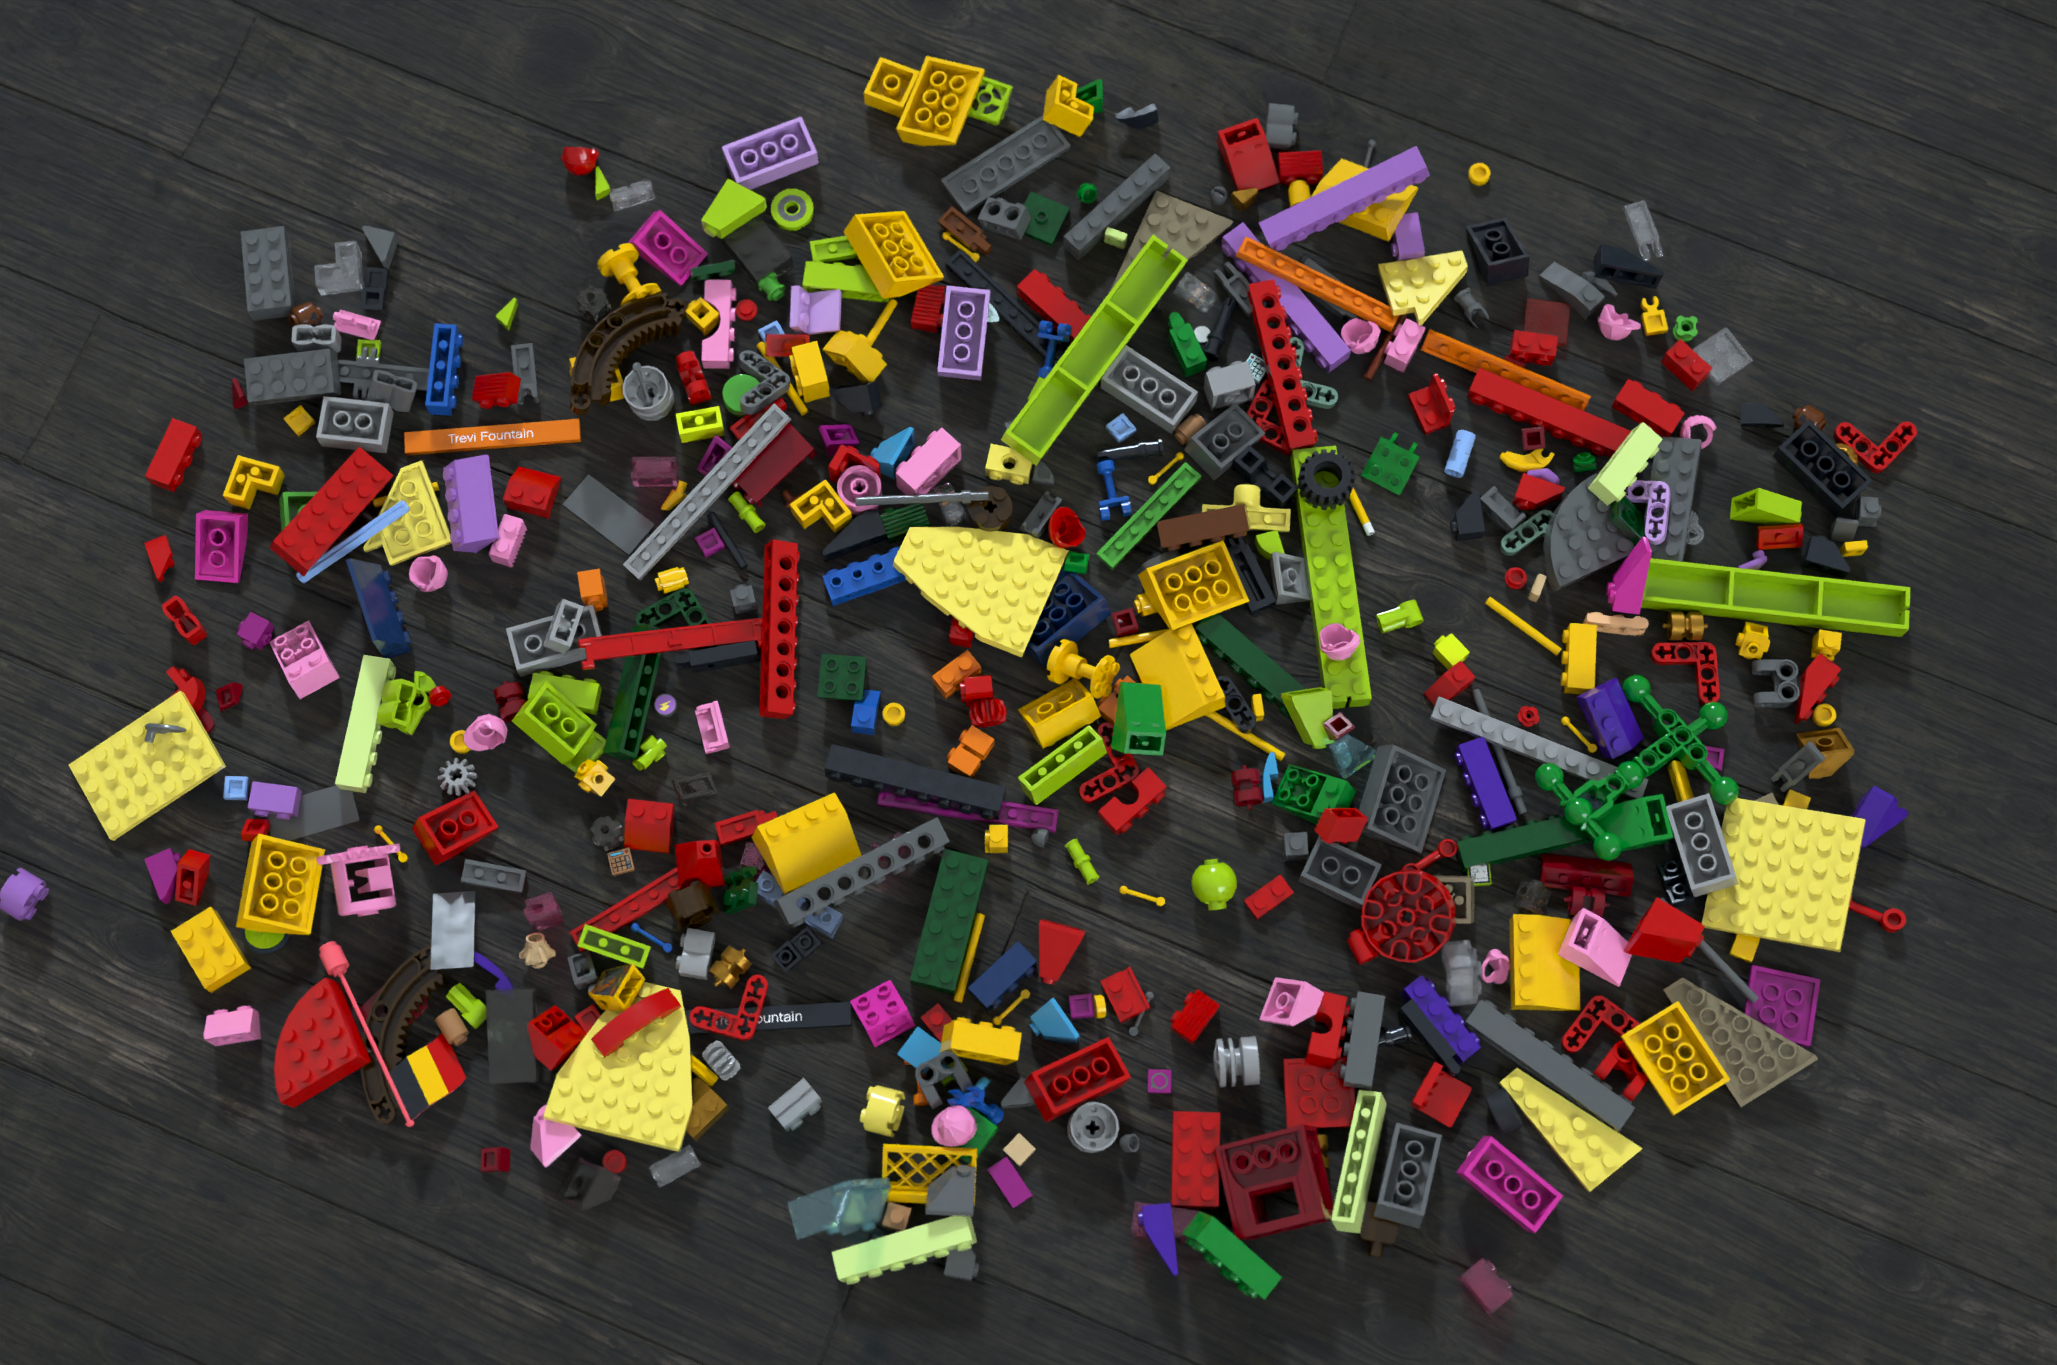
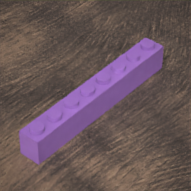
M1417 146L1259 222V225L1270 248L1275 251H1281L1295 241L1304 240L1313 232H1320L1334 222L1345 220L1352 213L1361 212L1373 203L1384 201L1389 195L1400 193L1414 183L1423 182L1430 174Z
M1241 223L1223 236L1221 246L1223 252L1228 257L1231 256L1237 269L1248 276L1250 284L1274 279L1276 286L1279 285L1281 290L1280 304L1286 310L1285 322L1289 325L1291 333L1301 339L1304 349L1316 357L1315 360L1322 369L1325 368L1329 373L1349 359L1350 348L1297 286L1236 257L1245 236L1259 242L1244 223Z

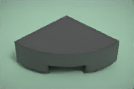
M1040 461L1034 467L1032 483L1054 486V476L1045 463Z

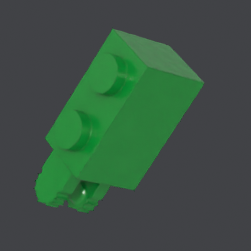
M1172 312L1168 318L1170 330L1168 340L1185 377L1205 370L1207 359L1190 323L1185 324L1180 313Z

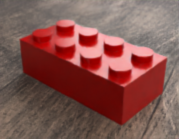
M1107 1037L1032 1072L1024 1083L1045 1122H1048L1122 1087L1131 1076L1110 1038Z
M1173 1112L1171 1208L1217 1210L1219 1207V1163L1215 1147L1220 1146V1113Z

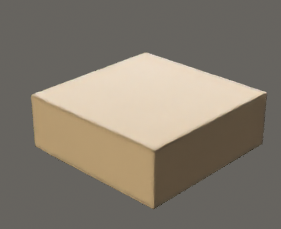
M1537 575L1529 595V600L1537 602L1547 576Z
M1020 1133L1003 1149L1019 1167L1036 1150Z

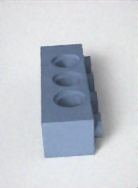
M762 871L756 882L758 883L757 898L776 908L773 901L784 896V893L774 876ZM800 898L798 908L805 911L808 903L805 899ZM825 906L826 911L815 917L813 914L804 917L806 925L832 939L844 920L842 913L829 906Z

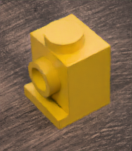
M702 297L697 301H692L686 308L687 318L705 336L721 322L719 313Z
M1819 630L1813 636L1811 658L1815 659L1821 653L1833 662L1834 656L1840 651L1842 633Z
M990 825V830H985V853H1008V825Z

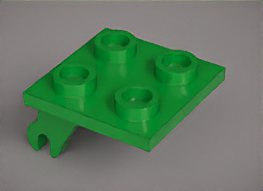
M1394 432L1390 440L1380 437L1361 476L1400 496L1420 456L1414 454L1418 446L1415 442L1409 451L1394 444L1399 435Z

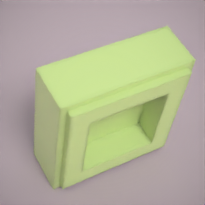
M1107 227L1104 242L1124 249L1127 243V234Z

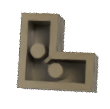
M1435 876L1451 894L1456 909V923L1471 924L1475 922L1474 876Z

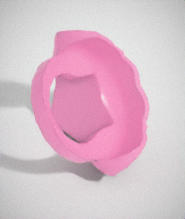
M1691 416L1682 424L1680 438L1691 439L1690 427L1703 424L1708 432L1707 439L1702 442L1701 448H1704L1712 441L1713 431L1716 430V426L1707 416Z
M1498 949L1490 950L1480 969L1481 979L1487 983H1504L1510 970L1509 958ZM1489 963L1494 971L1490 976L1486 977L1485 967Z

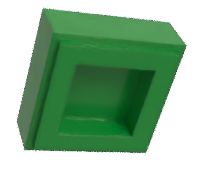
M1068 551L1064 571L1086 574L1089 554Z

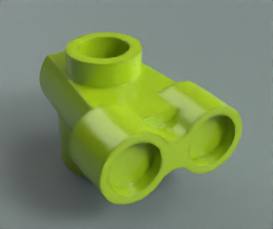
M653 735L649 736L640 745V749L644 753L632 762L635 768L642 771L653 760L655 762L660 760L666 754L664 749L667 747V744L661 738L656 739Z

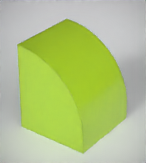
M1277 530L1256 535L1254 542L1256 549L1267 560L1271 559L1274 552L1285 554Z

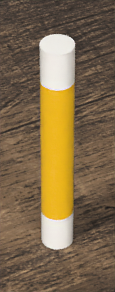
M1353 487L1349 497L1350 502L1366 535L1370 536L1375 531Z

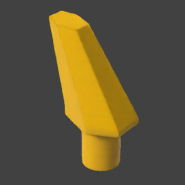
M678 482L676 490L671 491L662 505V510L669 511L687 497L684 493L687 486L686 482Z

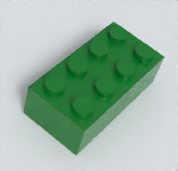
M1198 1212L1182 1232V1235L1187 1238L1185 1243L1193 1250L1204 1253L1202 1258L1210 1265H1215L1221 1269L1219 1273L1227 1280H1232L1238 1284L1236 1288L1246 1296L1249 1295L1253 1299L1259 1297L1265 1300L1282 1278L1213 1216Z

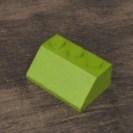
M547 681L526 701L512 720L515 725L562 764L576 756L597 725Z

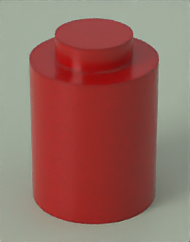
M1361 928L1349 933L1350 938L1346 941L1359 965L1379 956L1378 951L1368 942L1365 932Z

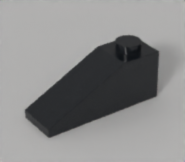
M1601 244L1594 256V277L1656 289L1664 275L1663 271L1620 247Z
M866 510L860 513V516H857L822 551L824 561L826 562L887 540L886 531L878 510Z

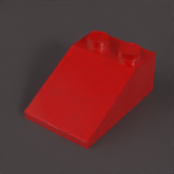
M475 790L419 817L412 827L413 832L435 866L455 857L498 829V825Z

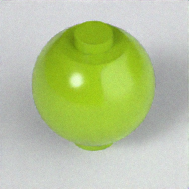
M1218 859L1204 860L1205 864L1200 865L1192 876L1191 885L1193 893L1199 901L1208 904V910L1227 908L1226 902L1233 897L1237 888L1236 875L1226 863H1218Z

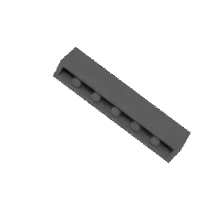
M1155 153L1064 236L1063 247L1079 261L1104 238L1107 227L1114 229L1169 179L1170 166Z

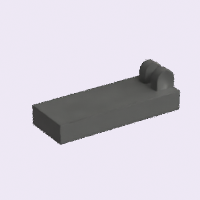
M465 859L461 883L522 894L526 870Z

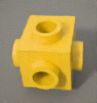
M1746 622L1743 632L1738 633L1735 645L1738 646L1739 655L1747 659L1755 658L1761 660L1763 652L1767 653L1770 645L1768 627Z
M587 759L578 767L577 773L574 775L580 781L578 785L587 793L591 791L601 797L615 780L606 771L608 767L599 760L594 762Z

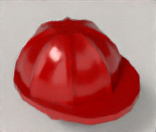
M564 147L561 161L564 162L566 169L570 173L579 176L585 175L594 169L599 152L598 150L584 147Z
M1068 507L1056 509L1051 515L1048 525L1049 538L1059 548L1076 547L1082 543L1086 530L1080 523L1078 516Z

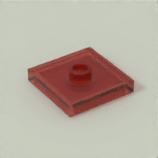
M1527 298L1523 331L1558 336L1557 346H1566L1570 304Z

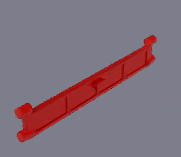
M762 618L578 639V647L585 648L587 660L581 662L582 670L594 669V660L730 645L753 640L757 641V648L761 649Z

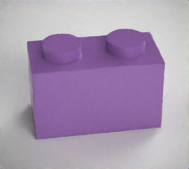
M1418 212L1404 214L1392 235L1393 244H1391V252L1393 257L1396 256L1397 261L1424 257L1425 254Z
M253 781L248 809L253 811L255 816L268 817V814L276 815V818L282 820H290V817L297 818L302 791L298 787Z

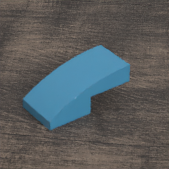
M1274 752L1269 753L1263 771V803L1272 802L1274 797L1271 780L1277 779L1278 776Z

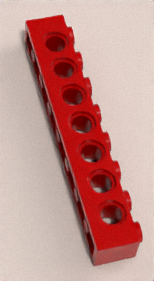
M1274 279L1249 284L1246 292L1287 454H1291L1292 450L1314 448L1318 441L1316 429H1312L1310 421L1313 420L1311 409L1306 406V389L1302 388L1300 383L1302 373L1300 367H1296L1297 353L1295 347H1291L1290 339L1292 334L1290 327L1285 324L1286 310L1280 304L1279 285L1276 286ZM1270 302L1273 307L1265 308L1262 303ZM1274 322L1278 328L1272 329L1267 323ZM1279 342L1283 348L1276 349L1272 343ZM1278 363H1285L1288 369H1280ZM1283 384H1291L1293 386V390H1286L1283 387ZM1288 404H1296L1299 410H1290ZM1295 424H1300V425H1302L1303 428H1304V431H1302V432L1296 431V430L1294 429L1293 425H1295Z
M779 540L770 541L765 545L759 716L786 719L793 715L796 706L795 700H793V692L796 688L794 670L797 665V659L794 656L797 646L795 627L798 623L796 605L799 599L796 593V585L799 581L797 563L799 562L800 553L797 551L798 543ZM780 562L784 564L785 570L780 566ZM779 583L784 586L785 591L780 588ZM779 605L783 607L784 612L779 609ZM778 626L783 629V633L778 630ZM777 647L782 650L783 655L778 652ZM777 668L782 672V677L778 675ZM776 690L781 693L782 698L777 696Z

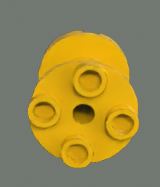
M632 243L619 245V250L614 252L611 249L598 260V269L603 276L615 275L620 284L625 283L630 293L622 300L621 306L647 296L662 294L658 284L648 283L641 286L636 278L638 271L633 264L638 259L639 253Z
M1067 639L1061 640L1060 647L1055 646L1049 656L1047 670L1050 671V675H1047L1048 679L1054 683L1063 684L1069 677L1080 679L1083 676L1091 679L1090 691L1092 697L1097 699L1102 696L1108 697L1112 691L1111 684L1114 676L1118 674L1120 669L1119 663L1115 662L1114 657L1107 655L1094 667L1087 664L1086 658L1078 656V648L1075 642Z

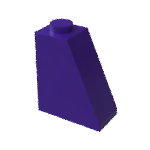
M1873 786L1861 797L1851 816L1866 820L1860 851L1896 826L1908 815L1905 808L1899 809L1897 806L1899 801L1894 796L1876 786Z

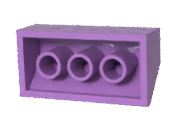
M489 455L454 460L443 468V479L446 486L445 498L448 503V520L451 529L450 540L453 545V551L477 553L499 538Z

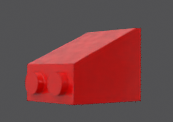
M1657 897L1640 919L1623 951L1627 954L1681 963L1685 956L1690 958L1695 948H1698L1704 936L1701 933L1705 926Z

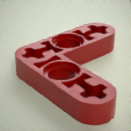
M1269 379L1263 382L1246 414L1252 420L1254 415L1258 417L1256 424L1265 433L1268 430H1273L1277 434L1274 440H1269L1264 435L1259 440L1260 442L1286 455H1291L1287 454L1284 438L1281 444H1278L1281 435H1283L1281 427L1266 420L1275 404L1272 392L1269 399L1265 397L1268 391L1267 387H1270ZM1262 402L1267 405L1268 409L1265 412H1259L1256 410L1255 405Z
M1847 422L1840 423L1834 430L1833 436L1837 443L1846 444L1853 448L1858 456L1857 460L1870 471L1880 473L1914 439L1917 429L1911 422H1902L1878 447ZM1908 429L1910 432L1900 440L1898 437L1904 430ZM1847 430V435H1845L1844 437L1840 435L1841 432ZM1853 437H1856V439L1853 441V443L1850 444V443H1849L1850 440H1852ZM1889 442L1894 443L1897 446V451H1888L1886 444ZM1863 443L1867 448L1866 452L1861 453L1857 451L1855 445ZM1883 454L1885 458L1876 466L1874 464L1875 460Z
M1709 642L1658 643L1652 648L1650 658L1655 664H1695L1697 698L1701 705L1704 706L1706 703L1719 700L1717 653L1713 644ZM1671 648L1673 649L1672 654H1666L1663 659L1660 658V655H1656L1659 649H1662V653H1670ZM1685 648L1689 652V657L1687 659L1680 658L1677 650ZM1704 648L1706 649V652H1710V654L1707 657V664H1703L1705 661L1704 654H1700V652H1702ZM1703 669H1708L1712 672L1713 678L1711 680H1705L1701 676ZM1707 685H1711L1709 687V694L1714 695L1710 701H1708L1707 697L1703 696L1707 692Z
M1109 722L1102 723L1098 728L1097 734L1103 739L1107 756L1113 768L1081 785L1079 796L1085 803H1094L1132 783L1139 775V768L1132 754L1124 753V756L1121 758H1115L1112 755L1111 745L1107 746L1110 744V740L1107 736H1102L1103 729H1107V731L1114 730V724ZM1125 767L1134 769L1133 776L1130 777L1128 774L1122 776L1121 780L1123 782L1120 783L1119 777L1115 772L1118 771L1119 775L1125 772ZM1105 777H1113L1116 784L1111 788L1105 787L1103 785ZM1096 782H1099L1100 789L1103 791L1102 793H1100V790L1097 789L1093 792V797H1090L1089 795H1084L1086 792L1085 788L1093 790L1097 787Z
M754 975L749 978L737 1016L698 1006L690 1013L689 1018L692 1025L698 1029L734 1039L750 1040L755 1034L768 992L767 980L761 975ZM758 980L764 986L763 989L759 988L757 992V997H761L760 1000L755 997H748L749 993L754 995L755 989L752 983L756 984ZM748 1002H755L758 1008L755 1013L749 1014L745 1011V1005ZM703 1012L704 1017L711 1019V1014H713L712 1027H708L710 1023L706 1020H701L700 1023H697V1019L694 1016ZM742 1015L748 1019H754V1022L749 1020L748 1029L751 1031L750 1033L746 1032L745 1035H741V1031L738 1030L739 1027H744L746 1021L744 1018L741 1019ZM719 1018L728 1019L729 1025L726 1029L720 1030L716 1027V1022Z
M1595 996L1587 1003L1561 1039V1046L1567 1053H1576L1582 1048L1600 1022L1619 1037L1625 1034L1622 1030L1627 1026L1628 1022L1632 1024L1628 1027L1631 1030L1640 1025V1023L1607 998ZM1600 1001L1603 1003L1602 1008L1604 1011L1599 1010L1594 1017L1586 1013V1011L1591 1013L1595 1009L1593 1002L1598 1003ZM1615 1014L1623 1018V1025L1620 1027L1614 1026L1611 1022V1018ZM1583 1018L1591 1022V1029L1588 1031L1582 1030L1579 1026V1021ZM1576 1033L1580 1034L1578 1039L1575 1041L1576 1045L1578 1046H1572L1570 1048L1568 1046L1569 1041L1567 1040V1038L1572 1039Z

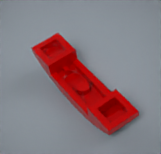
M669 988L661 990L623 1011L591 1038V1041L605 1058L624 1045L623 1041L661 1017L663 1020L682 1006Z

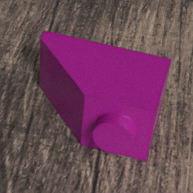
M170 848L144 859L159 899L164 904L171 902L176 891L177 864L182 858L179 853H175Z

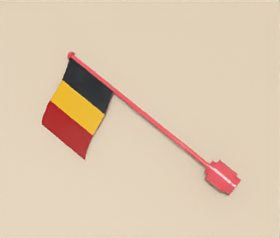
M335 941L328 942L319 948L320 959L328 975L340 977L407 1122L405 1125L412 1127L414 1119L426 1108L452 1093L464 1082L466 1076L451 1044L447 1042L443 1033H441L430 1044L409 1055L392 1071L388 1072L343 975L349 967L341 946L337 945Z

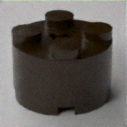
M986 486L978 489L975 492L988 491L989 500L971 501L968 504L971 526L974 529H982L984 531L1004 532L1012 521L1011 498L1001 487Z
M701 880L692 882L687 888L682 890L676 889L668 894L669 899L666 905L679 931H682L681 927L690 929L701 927L712 920L711 915L715 913L717 916L719 914V909L709 886L703 884Z

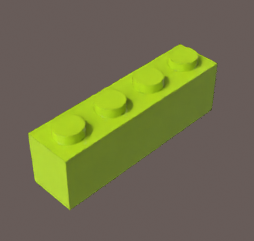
M820 260L806 261L803 289L808 293L839 289L842 292L841 298L888 303L890 298L881 297L863 265L846 266L839 262L827 264Z
M1088 725L1018 777L1023 792L1035 805H1038L1107 754L1103 739Z

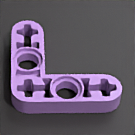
M1636 480L1627 489L1628 496L1626 497L1632 503H1648L1645 536L1648 538L1649 543L1653 545L1661 544L1667 534L1671 498L1670 488L1662 481ZM1642 487L1644 493L1641 496L1632 495L1633 489ZM1662 488L1665 493L1661 494V502H1658V496L1655 492H1659V489ZM1661 508L1664 510V514L1660 518H1655L1652 516L1653 510ZM1654 524H1658V531L1660 533L1657 534L1656 538H1653L1652 534H1650L1655 531Z

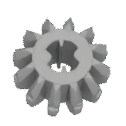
M454 758V764L446 761L447 769L441 767L440 772L443 775L438 776V780L443 782L440 787L443 790L447 789L449 795L455 792L460 797L462 790L468 794L470 791L467 787H475L476 785L472 781L477 778V774L473 772L474 766L468 765L466 759L460 763L458 758ZM454 776H462L461 779L457 778L456 780H454L453 778Z
M716 1040L702 1052L703 1058L722 1080L727 1081L730 1077L732 1078L740 1069L739 1062L720 1041Z

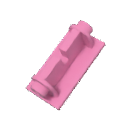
M344 310L335 312L333 315V320L336 321L334 326L338 331L368 340H375L381 321Z

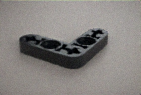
M1227 676L1217 677L1219 684L1227 685L1226 691L1222 689L1225 695L1226 707L1224 709L1239 732L1243 734L1252 733L1256 728L1255 715L1233 681ZM1232 700H1237L1241 703V706L1233 710L1228 704ZM1243 713V717L1246 721L1251 720L1250 726H1247L1246 724L1242 725V718L1240 714Z

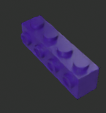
M1484 736L1458 745L1454 757L1457 765L1462 766L1464 774H1462L1463 780L1467 787L1470 786L1472 791L1471 800L1474 807H1478L1480 811L1479 820L1482 827L1486 828L1487 831H1496L1513 825L1517 818Z
M1421 975L1408 985L1401 995L1407 1002L1411 999L1414 1000L1455 1050L1456 1054L1453 1058L1461 1065L1481 1048L1479 1045L1480 1041L1473 1032L1469 1033L1464 1027V1020L1458 1014L1454 1015L1449 1009L1450 1004L1444 996L1439 997L1434 989L1436 987L1433 982Z

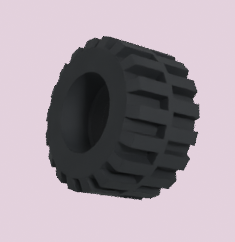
M1322 449L1320 454L1317 451L1313 452L1312 457L1308 456L1305 459V463L1302 464L1298 477V489H1301V497H1306L1305 502L1307 504L1313 503V508L1317 509L1318 506H1322V510H1327V507L1330 506L1331 510L1336 509L1337 504L1339 506L1343 505L1345 500H1348L1355 482L1354 466H1350L1351 461L1349 459H1343L1344 454L1341 452L1337 455L1335 454L1336 450L1331 449V452L1327 453L1326 449ZM1322 471L1330 472L1337 477L1339 484L1333 488H1323L1316 483L1314 475Z

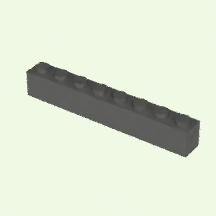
M1480 1000L1466 1019L1464 1027L1616 1132L1621 1130L1635 1109L1631 1105V1101L1623 1095L1618 1096L1612 1092V1087L1603 1081L1599 1083L1592 1078L1593 1074L1583 1067L1580 1069L1573 1064L1574 1061L1565 1054L1560 1055L1555 1052L1554 1046L1544 1040L1541 1042L1535 1038V1033L1527 1027L1521 1028L1518 1026L1512 1016L1506 1013L1503 1015L1498 1012L1496 1005L1488 1000L1485 1002Z

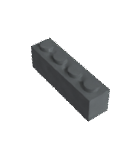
M1357 992V998H1352L1350 1011L1354 1012L1353 1020H1348L1347 1034H1351L1350 1043L1345 1042L1343 1056L1348 1058L1347 1064L1341 1067L1340 1079H1344L1343 1086L1371 1090L1385 1001V996Z

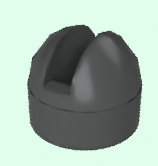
M1222 186L1214 187L1210 194L1212 203L1215 205L1224 204L1228 196L1226 189Z
M1035 829L1031 835L1033 844L1044 848L1048 840L1049 830Z
M1126 1134L1119 1141L1121 1149L1128 1153L1137 1152L1140 1146V1141L1136 1134Z

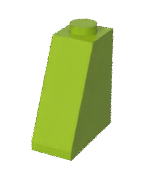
M727 179L701 220L705 233L712 237L724 238L765 211L767 208L766 199Z
M1757 488L1732 498L1730 519L1766 525L1800 523L1802 515V502Z
M1318 687L1281 693V698L1304 743L1312 745L1314 749L1326 748V744L1334 743V740H1329L1323 727V723L1333 717L1332 690Z

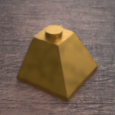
M1841 728L1796 733L1799 750L1811 741L1826 758L1807 774L1809 779H1821L1832 776L1854 755V749Z

